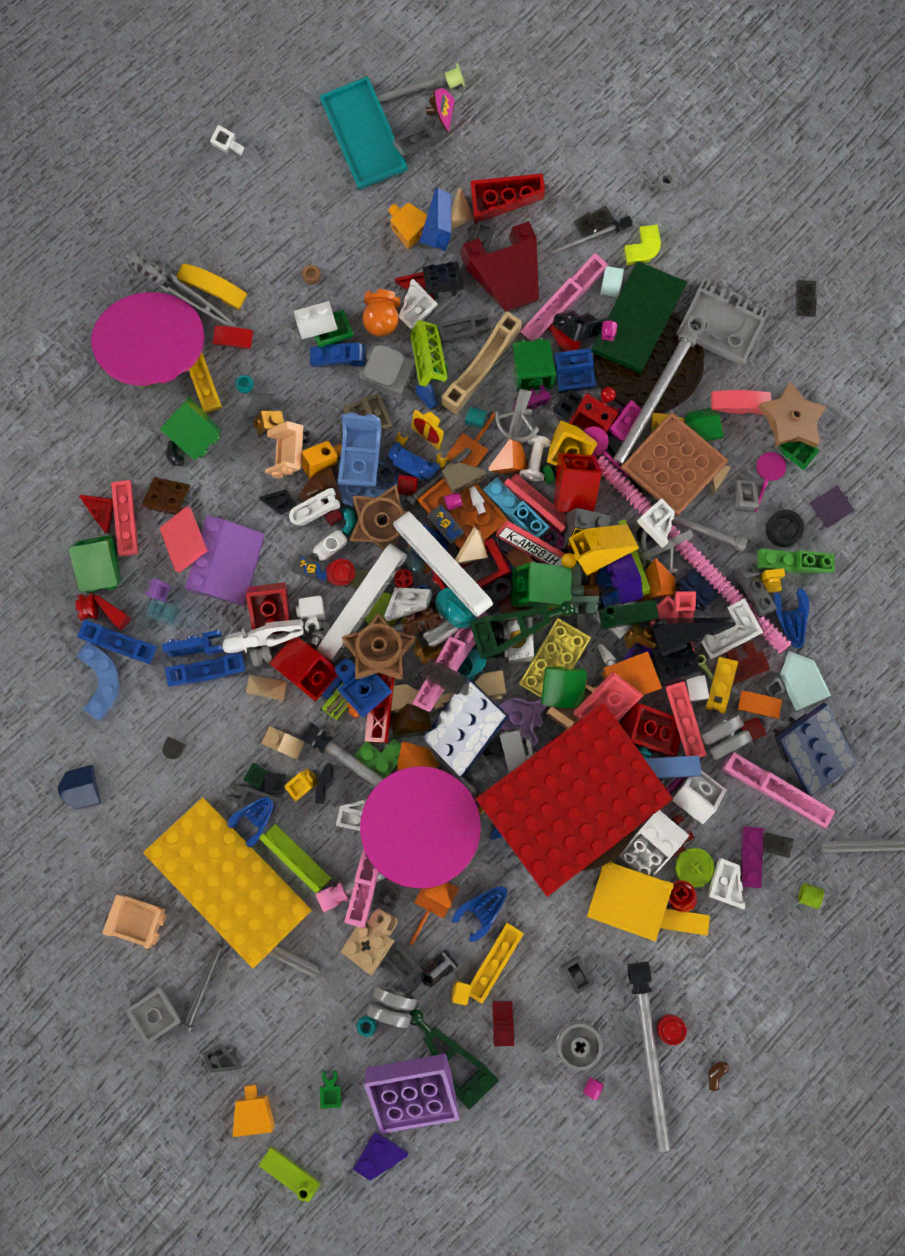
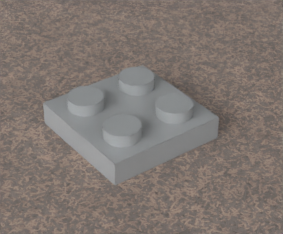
M159 987L125 1010L146 1046L182 1022L181 1017L162 987Z

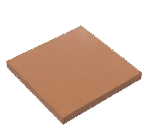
M671 412L626 460L620 469L656 500L659 501L662 498L675 511L674 515L678 517L729 460Z

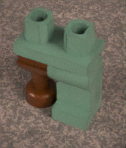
M576 564L572 568L571 573L573 576L571 602L576 607L573 615L579 614V606H586V615H597L598 606H601V593L597 586L596 575L600 574V569L589 574L588 584H583V568L580 564Z

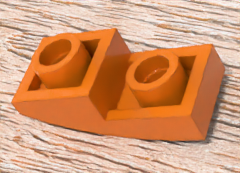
M741 691L738 710L779 719L782 700Z

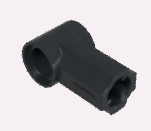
M446 949L432 960L433 962L420 973L421 981L424 985L431 988L458 967V964Z

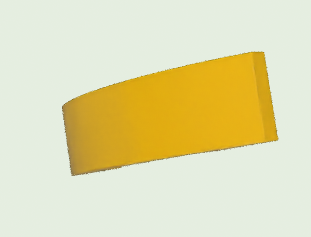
M183 263L176 275L178 281L189 287L194 286L237 310L241 308L247 297L246 292L227 280L193 265Z

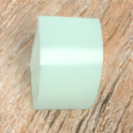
M605 267L601 295L619 296L624 269Z

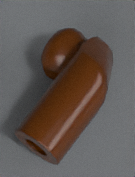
M717 1062L709 1069V1090H720L719 1079L729 1072V1065L726 1062Z

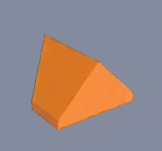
M509 439L488 470L498 474H517L521 470L527 469L528 461L522 444Z
M655 558L645 571L650 586V593L643 596L640 602L662 599L667 596L675 597L677 591L675 577Z
M402 741L397 771L410 767L437 768L440 766L430 749Z

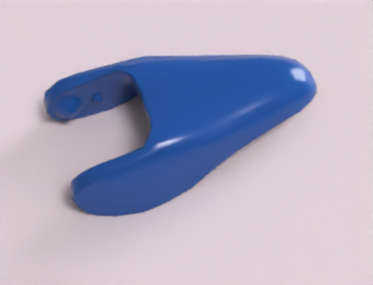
M798 588L796 592L798 608L790 611H781V596L778 592H774L773 602L777 607L775 612L788 640L791 641V645L794 648H801L805 642L810 606L809 598L802 588Z
M263 797L233 814L227 825L229 828H236L237 823L244 816H247L254 826L258 828L257 833L246 841V845L252 847L262 835L269 821L274 803L269 797Z
M498 886L464 903L455 912L452 918L453 923H458L460 917L466 911H470L479 919L481 928L476 930V933L470 935V942L479 940L489 931L506 899V888Z

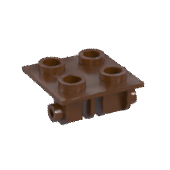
M154 477L142 502V506L148 510L159 512L164 510L165 514L169 511L170 514L176 515L183 509L181 506L190 485Z
M432 602L429 603L426 610L400 617L404 633L409 635L419 633L416 623H418L420 632H423L420 625L421 621H423L426 630H428L425 620H427L430 629L439 627V624H442L438 608Z

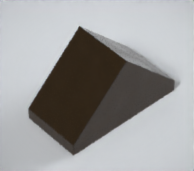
M409 703L390 718L393 736L432 729L429 712Z

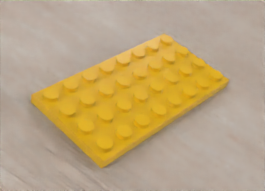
M202 797L153 842L143 854L248 965L254 969L312 910L251 847L246 845L247 842L233 828H229L225 819Z

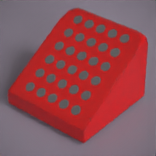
M399 475L398 493L412 496L417 491L418 478Z
M757 717L744 722L743 727L740 728L741 731L748 730L753 740L767 735Z

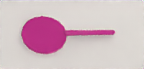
M595 426L585 429L584 432L597 442L592 455L599 456L603 453L629 478L630 476L620 469L621 466L605 451L609 443L606 432L600 427Z
M764 453L757 461V473L765 479L758 496L759 505L768 481L778 480L786 472L785 460L777 453Z

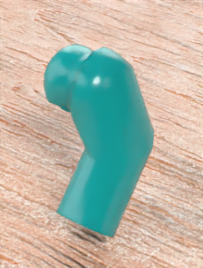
M345 507L341 510V514L346 521L342 533L350 536L357 524L354 510L350 507Z

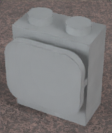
M375 345L373 350H370L367 354L365 367L362 366L359 372L361 384L402 400L416 370L415 361L404 357L402 353L383 345Z
M521 727L504 730L500 733L509 772L535 753L531 736H527L526 742H524Z

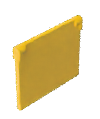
M610 862L601 869L587 917L656 942L674 883Z

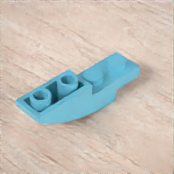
M497 477L483 489L501 512L516 526L537 538L550 528Z

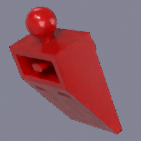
M605 387L601 391V400L591 393H586L569 424L577 426L582 431L588 427H600L607 434L609 432L608 429L620 414L619 410L607 404L615 399V390L612 387ZM587 403L592 404L591 410L586 408ZM603 413L608 414L607 420L602 418Z

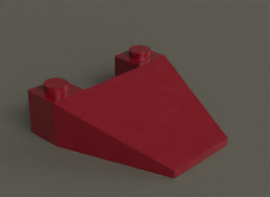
M529 221L512 227L509 235L512 246L487 254L480 238L464 243L460 252L467 271L505 312L539 300L537 237Z

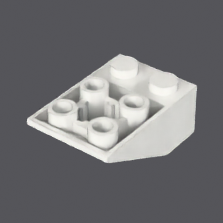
M659 810L638 831L619 857L633 870L654 877L681 847L689 835Z

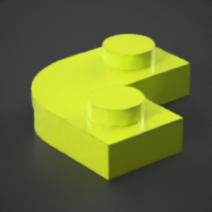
M658 224L641 226L639 228L641 244L625 245L626 265H635L637 261L641 263L651 262L658 254L661 247Z

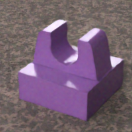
M153 578L148 583L150 587L148 591H145V595L153 600L165 603L171 585Z

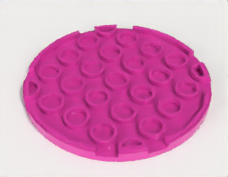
M146 292L125 297L109 306L94 325L91 346L97 363L109 376L130 385L150 386V384L161 382L163 384L176 379V376L187 372L200 357L205 336L199 315L187 302L165 293Z
M431 767L405 768L383 779L367 798L360 822L363 848L372 865L387 879L409 888H431L455 878L472 860L479 844L481 832L479 811L468 789L454 776Z

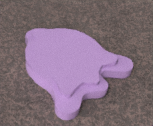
M511 698L499 705L509 715L501 729L504 731L521 727L524 740L526 741L527 736H531L533 746L537 745L538 738L533 728L543 725L541 712L547 708V706L541 704V699L530 702L522 698Z

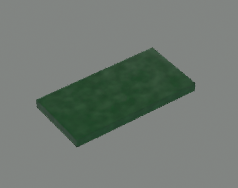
M637 261L606 320L617 323L614 340L601 339L602 332L600 331L591 348V352L642 374L687 285V281Z

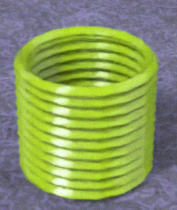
M805 882L800 888L798 902L814 909H819L823 902L824 889Z

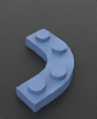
M86 642L76 657L96 672L98 688L83 710L98 721H101L115 702L119 692L118 669L106 653L92 643Z

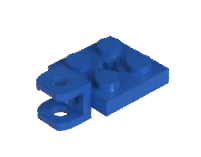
M211 631L202 633L203 639L198 637V635L188 636L187 640L182 641L170 639L167 643L162 644V649L171 658L205 652L208 655L225 652L222 646L212 647L211 639L223 637L222 632Z
M344 659L335 667L336 674L344 683L337 690L362 718L392 693L391 689L377 674L356 680L355 664L349 659ZM344 666H348L344 671H342V668ZM362 688H365V689L369 688L368 693H367V694H363V695H361V694H362V690H361V689H362Z

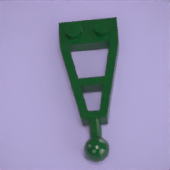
M564 601L559 608L548 611V608L543 607L490 615L469 622L480 658L483 660L501 654L552 624L551 618L560 615H573L576 607L573 602ZM543 615V621L527 629L524 617ZM517 619L521 633L498 646L491 622Z
M411 1010L409 1012L412 1017L410 1024L418 1026L426 1035L423 1040L433 1056L439 1055L431 1041L437 1036L451 1047L445 1053L448 1061L458 1052L479 1068L461 1088L458 1087L452 1076L455 1095L470 1110L499 1082V1079L482 1061L438 1028L434 1027L431 1029L423 1020L424 1016L420 1010Z

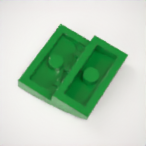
M545 667L541 704L551 707L578 708L584 701L587 671L585 669Z

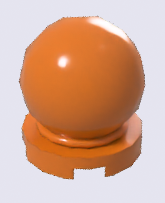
M377 289V293H371L370 290L365 292L364 303L367 307L364 309L362 318L364 327L370 334L376 337H384L395 331L399 321L396 309L400 307L401 297H395V292Z

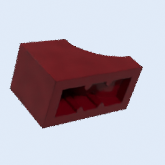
M492 1001L494 1047L514 1046L512 1001Z

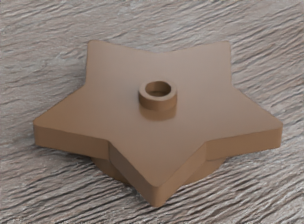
M792 383L785 387L779 399L763 402L758 406L759 410L768 418L770 428L774 433L776 446L798 441L813 447H817L820 444L817 421L825 411L826 406L805 400Z
M397 486L391 487L377 498L353 496V502L359 519L350 541L374 542L383 551L389 544L396 547L400 534L395 529L393 522L406 513L401 507ZM381 517L386 520L383 525L378 523V519Z
M377 614L369 626L365 627L361 632L342 636V642L356 657V680L376 673L402 679V657L416 640V637L413 635L397 632L387 624L380 614Z

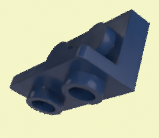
M693 568L676 583L678 591H696L695 608L697 610L700 609L702 612L719 596Z

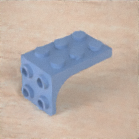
M352 412L343 414V439L338 484L376 488L382 437L380 418L373 414H367L366 416H360Z

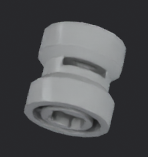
M263 645L261 648L254 647L249 649L254 667L261 666L264 662L270 663L273 660L271 648L267 645Z

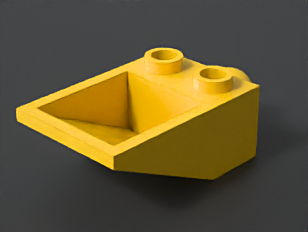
M627 524L588 528L569 537L575 554H565L561 559L563 567L573 568L578 561L586 575H589L639 549Z

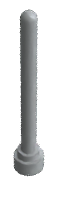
M437 72L434 78L377 95L379 102H383L434 85L440 87L447 86L445 72Z
M674 515L671 521L731 544L736 551L743 553L748 539L745 537L734 538L679 516L676 517Z

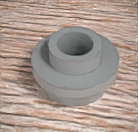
M668 172L660 175L657 181L658 187L663 191L672 190L676 183L674 176Z

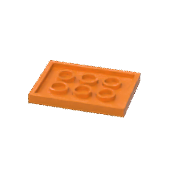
M444 479L440 480L417 499V502L427 514L441 504L447 510L444 496L450 495L451 492ZM478 484L473 486H475L484 499L483 505L486 512L478 514L476 505L473 506L469 488L458 492L463 506L448 511L465 531V535L454 543L459 550L463 547L474 527L481 531L483 541H486L508 520Z

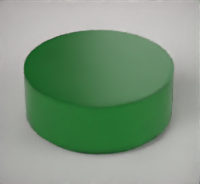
M549 465L543 466L541 473L544 474L545 484L554 483L555 480L551 467Z

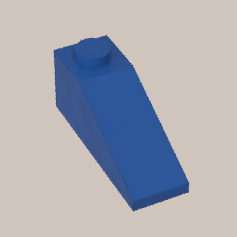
M435 188L419 243L446 251L451 236V194Z

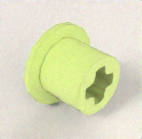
M456 63L457 68L445 72L450 88L461 84L465 87L459 64Z

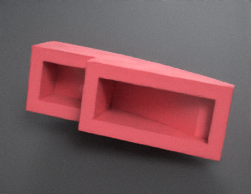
M751 390L711 392V409L713 411L740 415L746 413L764 415L758 406L763 402L771 401L770 392Z

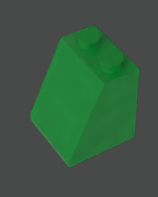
M539 338L534 341L526 342L525 340H519L513 343L512 357L516 392H519L520 389L530 391L533 388L534 390H539L540 385H543L545 389H553L556 372L550 340Z
M190 396L160 428L164 434L194 460L198 457L203 458L209 451L207 447L211 443L215 445L221 438L219 435L221 429Z
M114 534L76 541L69 547L79 592L86 591V594L97 592V589L105 588L107 591L117 588L116 586L121 582Z
M529 562L512 568L511 606L556 609L564 601H572V568Z

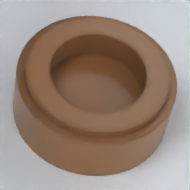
M308 265L302 271L303 279L307 284L314 285L321 279L320 270L315 265Z

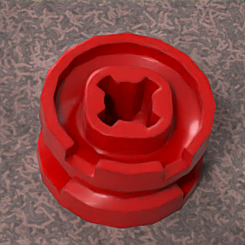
M347 559L334 560L326 568L327 579L335 586L347 585L355 577V568Z
M90 593L87 596L84 594L76 596V598H79V600H76V610L79 612L77 616L80 621L87 620L88 618H98L99 607L93 598L95 596L94 593Z
M687 881L674 882V887L669 897L672 908L681 913L691 911L697 903L694 887Z
M674 1014L663 1015L656 1024L657 1035L668 1045L680 1044L687 1035L685 1023Z

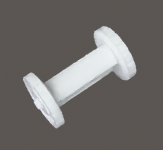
M535 435L531 440L527 441L529 445H532L528 468L520 471V477L539 482L544 480V474L539 472L543 448L550 447L551 440Z

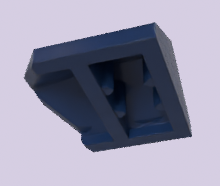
M93 765L66 771L58 785L60 799L74 810L101 803Z

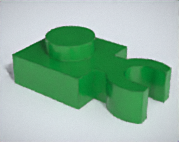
M337 1070L333 1071L334 1077L332 1079L327 1078L326 1071L322 1073V1080L326 1086H320V1109L341 1108L342 1106L341 1085H335V1081L338 1078Z

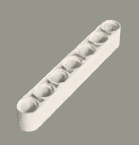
M409 511L393 522L398 533L476 617L493 605L489 596Z
M392 544L385 548L316 650L329 662L334 663L346 648L342 642V636L356 633L394 578L395 573L404 563L407 557L406 553Z

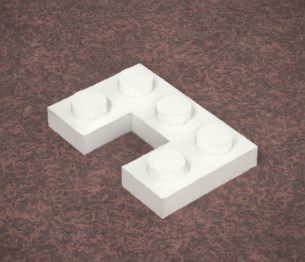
M745 598L727 607L736 623L734 627L716 635L707 634L703 641H701L710 659L763 633Z

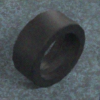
M792 510L776 512L766 524L768 539L778 547L794 545L804 533L802 518ZM778 519H789L795 525L796 532L792 538L783 539L775 533L774 524Z

